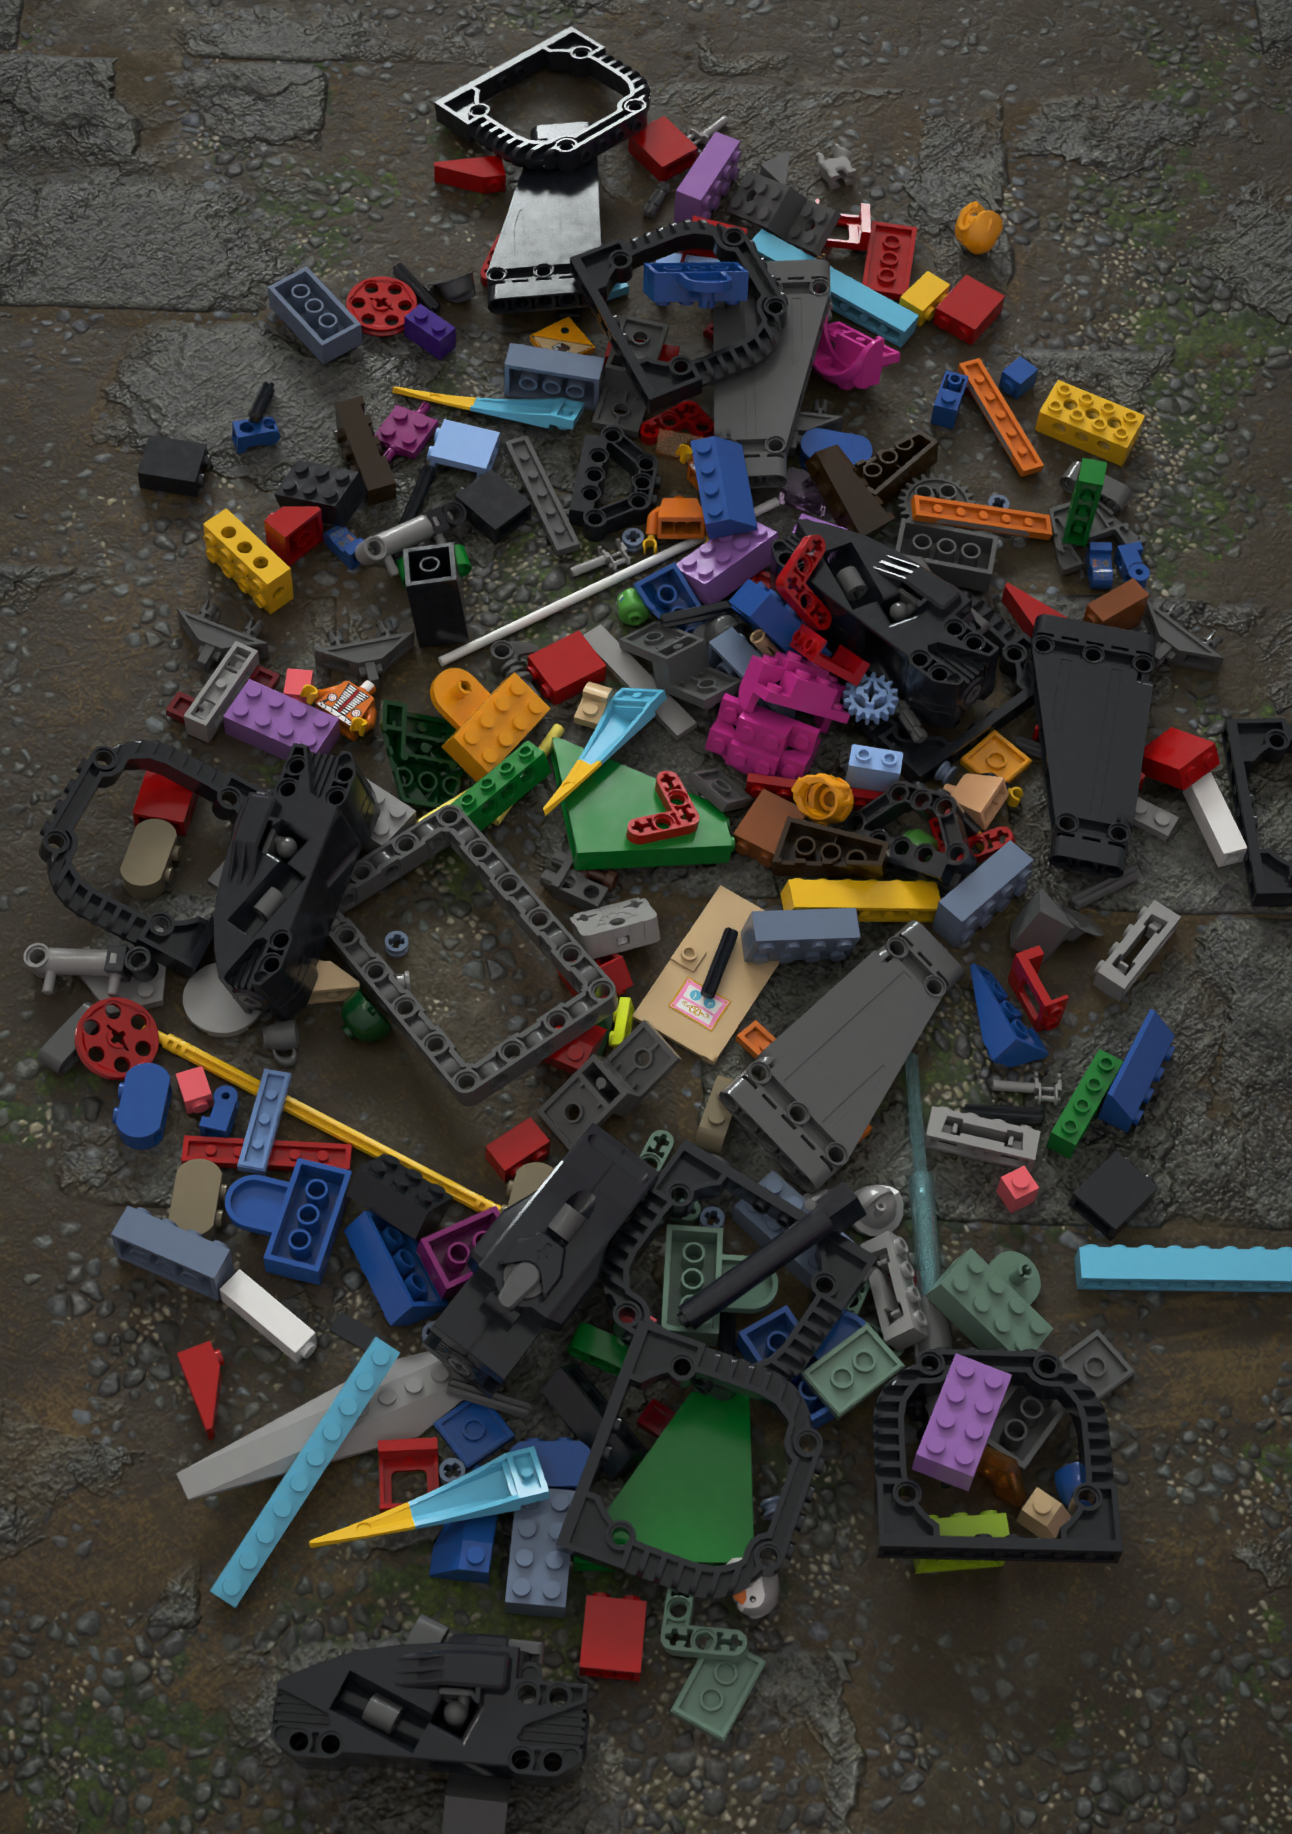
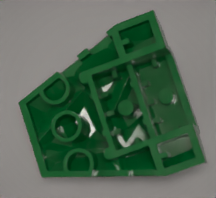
M382 699L380 706V729L399 800L406 805L436 809L457 796L462 783L460 780L465 770L441 747L456 732V729L446 719L407 712V703Z

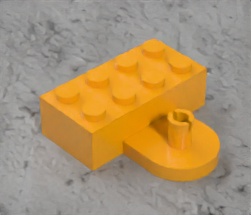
M460 668L444 670L433 680L430 688V697L434 707L456 729V732L441 747L476 782L500 764L551 709L515 672L505 679L491 694L474 676Z

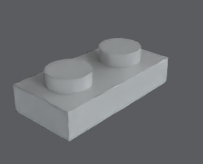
M1137 797L1133 825L1167 841L1179 817Z

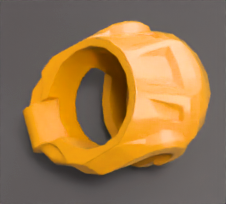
M977 201L969 203L961 210L956 221V239L974 255L987 253L995 246L1002 232L1003 220L996 212L991 210L985 211Z
M818 773L816 775H806L802 778L798 777L791 789L793 799L800 813L817 824L828 826L829 823L843 822L853 809L854 798L850 785L843 779L836 778L833 775Z

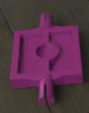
M422 402L417 411L396 405L374 434L375 436L378 435L381 447L386 449L383 456H386L388 464L395 455H402L415 460L436 432V429L439 428L438 420L425 416L431 409L427 402L426 404Z

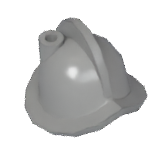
M870 1185L854 1192L867 1214L852 1225L857 1232L865 1236L876 1237L888 1230L893 1232L899 1226L903 1217L904 1203L898 1190L890 1186Z

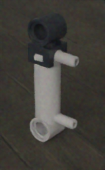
M450 501L442 507H436L411 520L370 536L356 546V558L363 565H372L377 561L383 560L390 577H394L399 574V570L391 555L431 538H434L436 544L447 543L442 533L463 523L466 519V509L460 502ZM448 511L452 514L453 520L449 518ZM368 546L373 548L374 555L369 552Z
M34 943L24 952V961L37 977L45 978L42 992L46 995L53 994L56 975L110 977L107 995L109 997H117L120 981L130 982L133 975L140 982H149L155 978L159 971L157 961L149 950L141 946L129 949L127 946L109 945L108 949L54 948L47 947L43 943ZM145 962L143 966L138 967L140 963Z

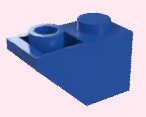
M946 370L934 403L931 424L954 429L969 376Z

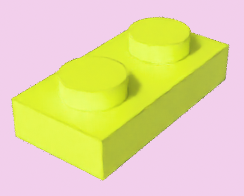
M620 997L617 1010L613 1013L615 1028L609 1034V1046L613 1047V1050L632 1031V1015L635 1010L630 997Z

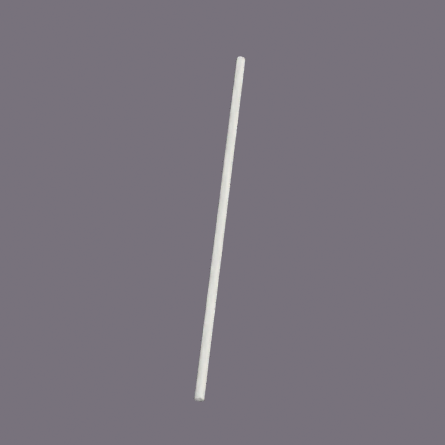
M774 497L755 506V517L780 505L779 500ZM706 537L704 539H686L438 657V661L443 667L706 541Z

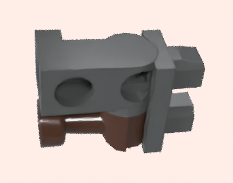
M556 850L551 860V866L560 870L558 873L547 869L544 870L540 878V885L551 891L552 898L560 899L566 904L575 905L585 911L606 906L608 903V891L612 892L615 889L620 874L613 870H608L607 873L599 869L574 870L571 851L567 853ZM591 880L600 882V883H602V885H600V884H598V883H595V882H593V881H591Z

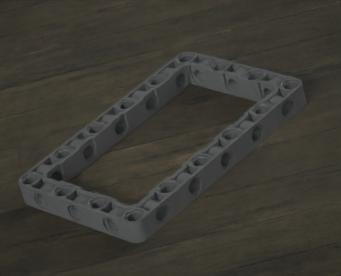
M455 805L441 807L355 863L326 941L461 1105L471 1107L479 1104L617 1010L618 997L616 987L611 979L459 807ZM448 846L457 853L578 993V995L566 1003H560L536 1019L535 1024L520 1034L518 1032L491 1049L490 1054L475 1064L463 1061L457 1053L455 1045L438 1025L435 1026L430 1021L422 1005L408 989H404L397 981L396 974L379 953L375 954L368 946L366 938L350 918H345L343 915ZM512 1056H518L517 1058L509 1059ZM473 1086V1087L470 1088V1089H466V1090L464 1089L465 1087Z

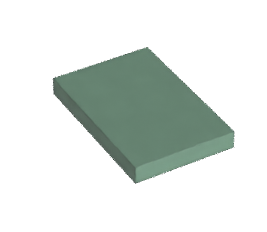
M867 1323L805 1369L800 1377L835 1418L839 1420L897 1376L899 1372L905 1369V1365Z
M711 1637L704 1649L712 1646L713 1639ZM718 1638V1642H719L718 1651H721V1644H723V1643H722V1639H721V1638ZM734 1643L729 1645L731 1651H736L738 1645ZM749 1651L745 1658L740 1661L699 1658L671 1708L670 1714L724 1744L767 1661Z

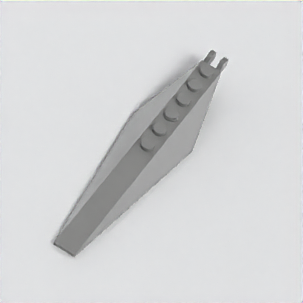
M430 1352L396 1359L330 1462L377 1450L378 1440L414 1439L421 1437L433 1427L435 1421L464 1401L447 1394L449 1381L452 1378L464 1382L468 1381L456 1374ZM344 1383L176 1473L188 1501L285 1475Z

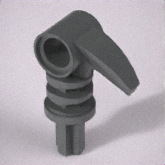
M499 640L494 642L491 646V668L495 672L500 673L505 679L515 672L540 697L531 684L532 675L521 666L518 660L520 656L531 655L539 651V646L522 641L508 642Z

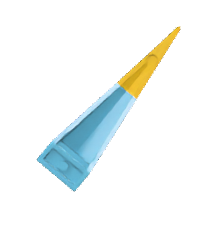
M393 387L392 393L549 430H553L554 425L561 430H573L584 412L585 405L583 402L562 397L545 399H491L437 394L401 387Z
M621 688L609 699L579 759L561 786L544 806L545 816L656 716L655 711L667 699L665 690Z
M532 1446L505 1453L464 1476L416 1499L361 1522L312 1539L309 1542L310 1548L517 1511L521 1510L522 1505L550 1499L549 1490L535 1447Z

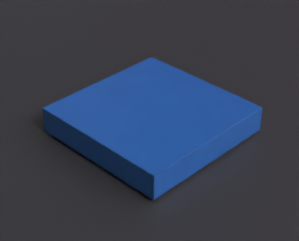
M464 1401L433 1423L434 1429L457 1459L464 1464L467 1472L515 1439V1434L495 1409L469 1401Z

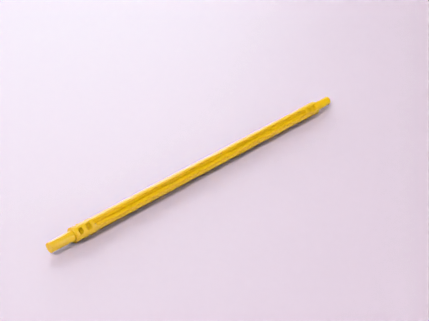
M158 1030L159 1043L162 1044V1048L199 1067L203 1066V1069L257 1096L260 1080L177 1038L171 1033L167 1035ZM287 1095L283 1111L346 1144H352V1147L373 1158H377L384 1153L396 1157L402 1165L408 1169L418 1171L424 1179L432 1184L442 1186L446 1193L453 1196L452 1199L480 1213L497 1206L501 1214V1205L486 1199L484 1196L461 1186Z

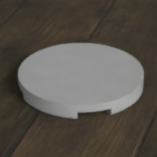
M216 963L198 970L188 980L184 988L183 1006L187 1019L198 1029L208 1033L209 1036L232 1037L249 1030V1027L263 1013V1011L253 1010L252 1014L243 1011L218 979Z

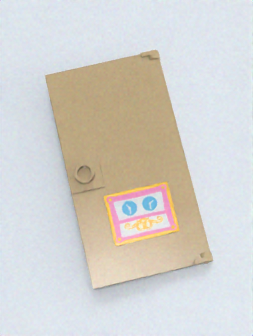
M720 885L632 1015V1018L640 1023L643 1020L649 1021L660 1035L697 1055L708 1064L715 1065L718 1057L780 964L779 961H768L764 964L744 962L740 932L752 911L765 910ZM730 927L738 931V936L715 997L708 999L701 995V989L725 928Z

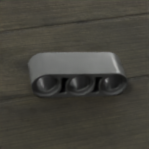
M1079 461L1072 462L1059 480L1063 490L1072 495L1081 465ZM1105 475L1099 501L1113 511L1114 515H1118L1132 497V492L1125 484Z
M91 1002L84 1003L44 1044L38 1053L37 1059L60 1076L67 1073L80 1059L75 1047V1030L81 1016L93 1005ZM88 1021L84 1024V1030L87 1034L96 1035L99 1029L96 1023Z

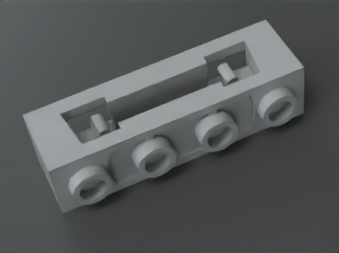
M237 641L234 642L184 714L187 734L207 743L211 741L224 722V714L240 693L257 665L260 666L258 650Z
M1156 900L1149 907L1144 906L1136 917L1138 920L1136 924L1128 925L1122 935L1124 939L1121 943L1116 941L1108 952L1109 958L1106 961L1101 960L1094 969L1093 973L1096 974L1093 985L1119 1002L1176 931L1181 916ZM1147 927L1145 936L1150 940L1133 960L1131 968L1126 975L1129 965L1123 961L1141 940L1143 932Z
M932 1106L923 1147L1016 1169L1025 1166L1031 1172L1036 1159L1041 1131L1034 1130L1027 1125L1017 1126L1008 1124L1001 1119L991 1120L979 1117L974 1113L964 1114L953 1111L948 1107ZM939 1140H940V1141H944V1142H948V1143H954V1144H957V1146L950 1145V1144H946V1143H942V1142H939ZM1001 1155L1018 1158L1019 1160L1002 1157Z
M888 1230L861 1244L862 1248L878 1257L876 1269L870 1275L869 1282L884 1342L901 1351L928 1338L926 1330L927 1319L921 1311L919 1303L921 1296L914 1284L913 1277L915 1273L908 1261L906 1254L908 1253V1246L904 1239L897 1237ZM886 1270L890 1273L891 1278L887 1276ZM898 1303L902 1306L903 1311L900 1310Z

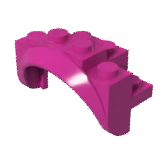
M827 313L813 363L814 373L820 375L825 381L837 384L843 390H851L853 387L868 389L869 386L879 384L882 367H888L889 364L899 362L900 352L884 345L885 338L877 336L874 340L841 322L827 324Z
M777 651L773 657L766 654L763 657L752 655L739 687V702L744 711L753 713L759 698H762L766 702L813 714L818 729H821L820 732L827 733L832 720L847 724L851 715L842 709L843 704L839 703L846 687L838 682V677L831 674L828 670L808 659H802L801 655L792 651H788L787 654Z
M725 693L721 700L717 719L709 730L705 749L721 755L725 760V764L734 767L746 776H748V773L797 780L798 777L802 778L807 775L814 762L821 743V739L818 738L821 729L755 705L753 713L744 711L740 705L739 698ZM789 746L795 748V750H786V748Z

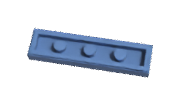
M264 1068L239 1157L238 1171L266 1175L292 1079L291 1073Z

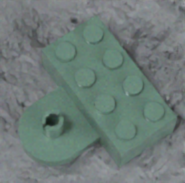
M667 1224L660 1325L671 1332L705 1343L706 1347H717L720 1313L696 1330H693L691 1326L686 1329L676 1315L680 1312L678 1306L748 1256L722 1254L723 1228ZM777 1274L771 1275L721 1312L752 1314L767 1309L777 1295Z
M970 1248L953 1261L925 1295L980 1350H994L997 1348H1005L1009 1351L1037 1350L1054 1329L1030 1306L1040 1292V1275L1033 1262L1018 1252H1003L987 1264Z

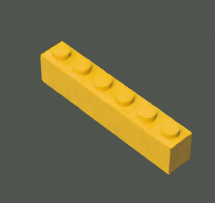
M802 878L788 879L780 893L783 910L856 908L858 922H909L911 920L934 922L938 903L941 900L937 883L926 882L925 880L901 881L896 879L877 881L869 879L866 881H855L852 879L828 880L821 878L817 880H803Z

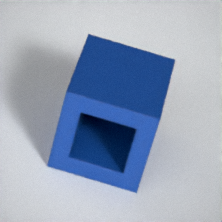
M1020 356L1002 371L999 387L1006 394L1011 395L1017 400L1035 385L1038 368Z

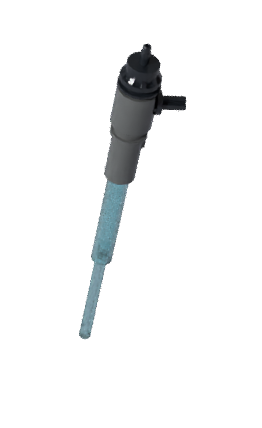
M910 1053L905 1061L914 1173L909 1176L908 1181L917 1289L921 1296V1301H919L921 1311L927 1319L926 1330L928 1338L913 1345L914 1360L916 1362L918 1354L923 1350L935 1349L937 1347L953 1349L951 1321L925 1296L942 1274L934 1178L931 1173L927 1172L918 1055ZM923 1367L927 1371H935L932 1367ZM940 1393L928 1397L916 1396L905 1411V1415H908L911 1422L918 1423L916 1433L918 1448ZM941 1481L943 1489L950 1488V1484Z

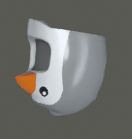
M732 1558L727 1564L738 1562L742 1558ZM760 1559L765 1566L775 1564L772 1560ZM778 1574L772 1577L761 1576L750 1588L732 1596L740 1612L750 1616L751 1619H759L769 1614L779 1600Z

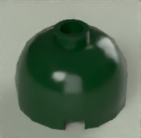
M360 989L353 992L343 1003L341 1018L345 1025L341 1028L351 1040L356 1037L366 1043L377 1042L387 1036L393 1030V1027Z

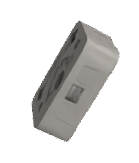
M645 898L629 899L576 913L573 915L574 917H570L573 937L592 959L652 944L661 939L657 913Z

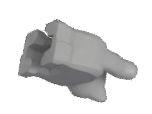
M836 143L832 159L825 160L824 155L820 152L815 154L821 176L827 181L830 189L840 187L839 183L836 182L840 178L844 180L846 186L855 183L857 170L851 166V151L840 147Z

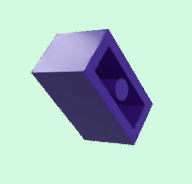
M419 304L404 317L405 336L437 359L441 360L456 347V328L422 304Z

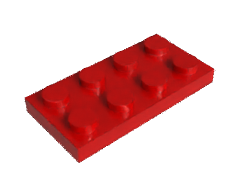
M872 221L863 285L888 299L900 301V297L909 288L917 227Z

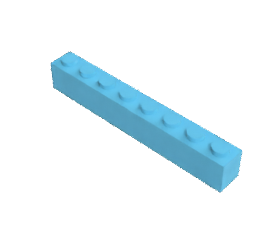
M763 229L752 239L757 247L759 257H763L765 261L816 259ZM830 266L832 310L901 348L915 332L919 315Z
M1088 1244L1079 1247L1074 1258L1077 1289L1292 1292L1291 1247H1282L1277 1250H1266L1264 1247L1238 1249L1235 1246H1227L1222 1249H1210L1208 1246L1182 1248L1178 1245L1167 1248H1154L1152 1245L1127 1248L1125 1245L1099 1247L1095 1244Z

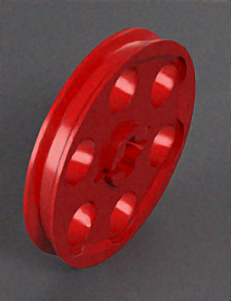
M379 276L365 279L356 284L347 296L346 306L347 310L361 324L363 333L371 336L386 337L396 335L405 330L404 317L417 307V299L413 290L406 283L392 277ZM376 288L378 291L375 293H368L366 292V289ZM398 289L401 293L393 295L389 291ZM356 302L364 304L361 308H355L352 305ZM409 305L411 309L404 311L399 307ZM367 318L374 320L371 324H365L362 321ZM388 320H396L398 322L396 325L386 324Z
M112 997L100 1000L86 1010L76 1026L74 1040L80 1060L92 1073L109 1080H125L127 1072L117 1071L114 1067L115 1060L119 1058L126 1060L128 1070L138 1064L151 1063L158 1050L159 1033L153 1017L143 1006L126 998ZM110 1005L117 1007L120 1012L119 1018H109L105 1013L106 1007ZM134 1016L142 1017L145 1021L144 1029L137 1030L132 1027L131 1018ZM92 1021L97 1024L99 1030L96 1035L86 1033L84 1030L86 1022ZM113 1034L122 1035L121 1044L119 1042L114 1044L111 1041L114 1037ZM142 1042L148 1045L150 1051L147 1056L137 1054L135 1050L137 1043ZM98 1048L103 1054L102 1061H92L88 1055L89 1049Z

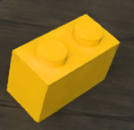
M927 271L900 297L899 305L919 315L917 325L920 327L926 320L930 321L933 318L936 307L948 295L950 284Z

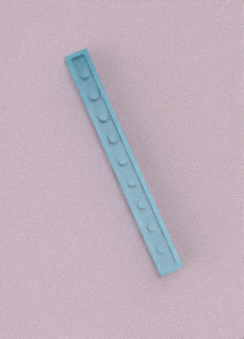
M377 1337L372 1340L209 1592L233 1608H236L400 1352Z

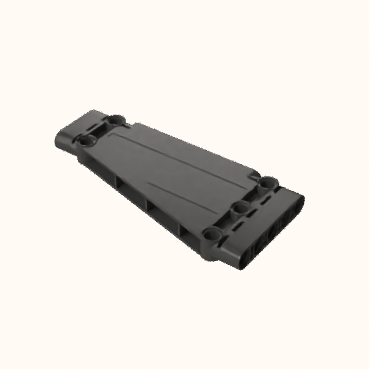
M823 259L766 261L768 272L770 275L773 274L775 276L780 292H784L787 296V324L781 329L780 339L775 351L765 362L758 364L751 370H745L739 375L730 376L729 379L720 380L714 384V434L716 437L742 444L750 489L778 488L785 486L788 481L787 456L831 303L830 265ZM749 289L747 301H740V304L737 305L726 304L725 301H717L714 306V352L741 342L752 335L758 328L756 323L757 302Z
M915 920L909 921L893 937L889 938L882 947L874 950L755 1058L754 1062L719 1093L721 1103L804 1191L810 1194L815 1193L848 1161L943 995L963 978L964 970L962 966L922 924ZM752 1074L756 1075L759 1081L754 1079ZM790 1114L795 1116L797 1121L793 1120ZM829 1155H831L832 1157H834V1159H835L836 1162L832 1161V1160L830 1159Z

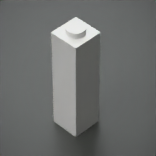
M1207 773L1186 790H1183V794L1217 866L1222 867L1242 862L1247 851V845L1212 773Z
M240 1269L220 1288L222 1301L295 1363H298L303 1357L305 1359L308 1358L315 1351L317 1344L316 1333Z

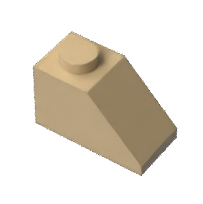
M319 960L316 966L318 979L308 1004L345 1001L353 992L360 989L359 981L333 962Z
M1037 1487L1021 1509L1016 1522L1039 1538H1056L1060 1527L1072 1516L1062 1503Z

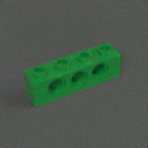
M1082 458L1066 517L1063 543L1086 547L1104 485L1107 462Z
M527 740L451 803V805L459 807L481 832L552 772L545 752Z
M1101 1049L1098 1050L1051 1131L1046 1144L1047 1148L1071 1159L1105 1100L1124 1061Z

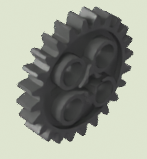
M930 473V477L926 478L925 475L921 474L920 481L913 477L911 484L906 482L905 488L900 491L897 502V513L900 514L899 520L901 521L902 518L913 520L911 499L914 495L935 498L934 492H936V497L940 499L976 504V501L972 500L974 494L967 493L968 486L960 487L961 480L955 483L952 482L953 476L944 479L943 473H940L939 477L935 478L934 474ZM948 526V527H953V528H959V529L968 530V528Z

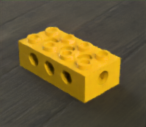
M1057 380L1039 411L1035 431L1123 466L1140 435L1145 415Z
M227 508L203 523V539L206 543L205 553L207 558L212 563L216 562L226 577L235 580L243 593H248L259 608H264L271 615L294 599L291 568Z

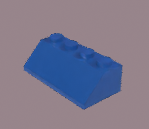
M716 436L690 441L704 522L709 540L758 530L742 444Z
M1149 1010L1107 1093L1098 1119L1127 1133L1132 1124L1138 1125L1144 1112L1140 1107L1143 1102L1149 1103L1154 1089L1150 1087L1153 1081L1157 1083L1160 1081L1165 1068L1161 1067L1163 1060L1169 1062L1175 1050V1047L1171 1046L1175 1035L1156 1011Z
M364 1211L343 1230L349 1241V1246L354 1251L360 1263V1268L365 1274L372 1292L384 1312V1317L390 1326H409L447 1308L449 1305L447 1299L441 1300L416 1252L417 1240L371 1211Z

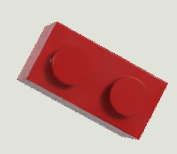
M531 1117L485 1146V1159L504 1183L512 1178L515 1179L517 1170L523 1165L532 1162L542 1163L550 1153V1140Z

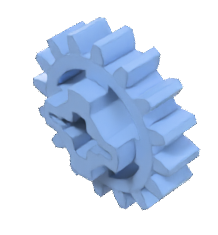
M872 672L871 677H867L864 674L858 686L849 682L846 683L842 697L844 700L843 708L848 709V713L851 714L850 716L856 715V722L865 719V725H868L870 720H874V723L878 725L880 718L887 721L889 714L894 715L898 704V690L892 688V681L885 682V675L876 678L875 672ZM869 695H872L871 702H869Z

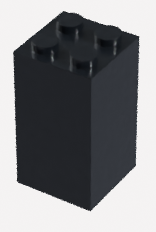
M454 543L403 549L406 590L419 648L469 641L466 603Z

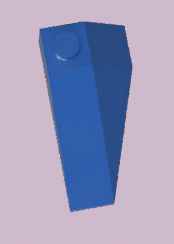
M675 562L633 584L645 607L659 619L661 614L702 606ZM709 620L675 626V628L692 634L698 626Z
M973 963L970 966L982 1039L988 1049V1057L994 1063H1001L1008 1067L1046 1058L1049 1053L1034 1028L1028 1030L1020 1018L1024 1015L1009 1001L1005 1000L1008 994L991 971Z
M475 1465L473 1470L481 1467L482 1465ZM498 1514L446 1523L433 1546L429 1577L489 1584Z

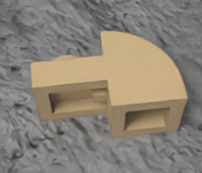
M588 682L584 687L581 702L575 713L574 723L595 729L609 699L614 696V689Z

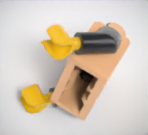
M992 772L983 774L967 773L963 775L957 786L947 783L943 787L944 790L951 793V796L964 809L963 823L965 831L971 837L982 833L981 829H987L1005 800L1011 807H1017L1023 796V790L1020 787H1013L1011 789L1009 787L1010 784L1003 777H998ZM988 840V844L992 845L991 840ZM978 843L976 847L982 852L985 845Z

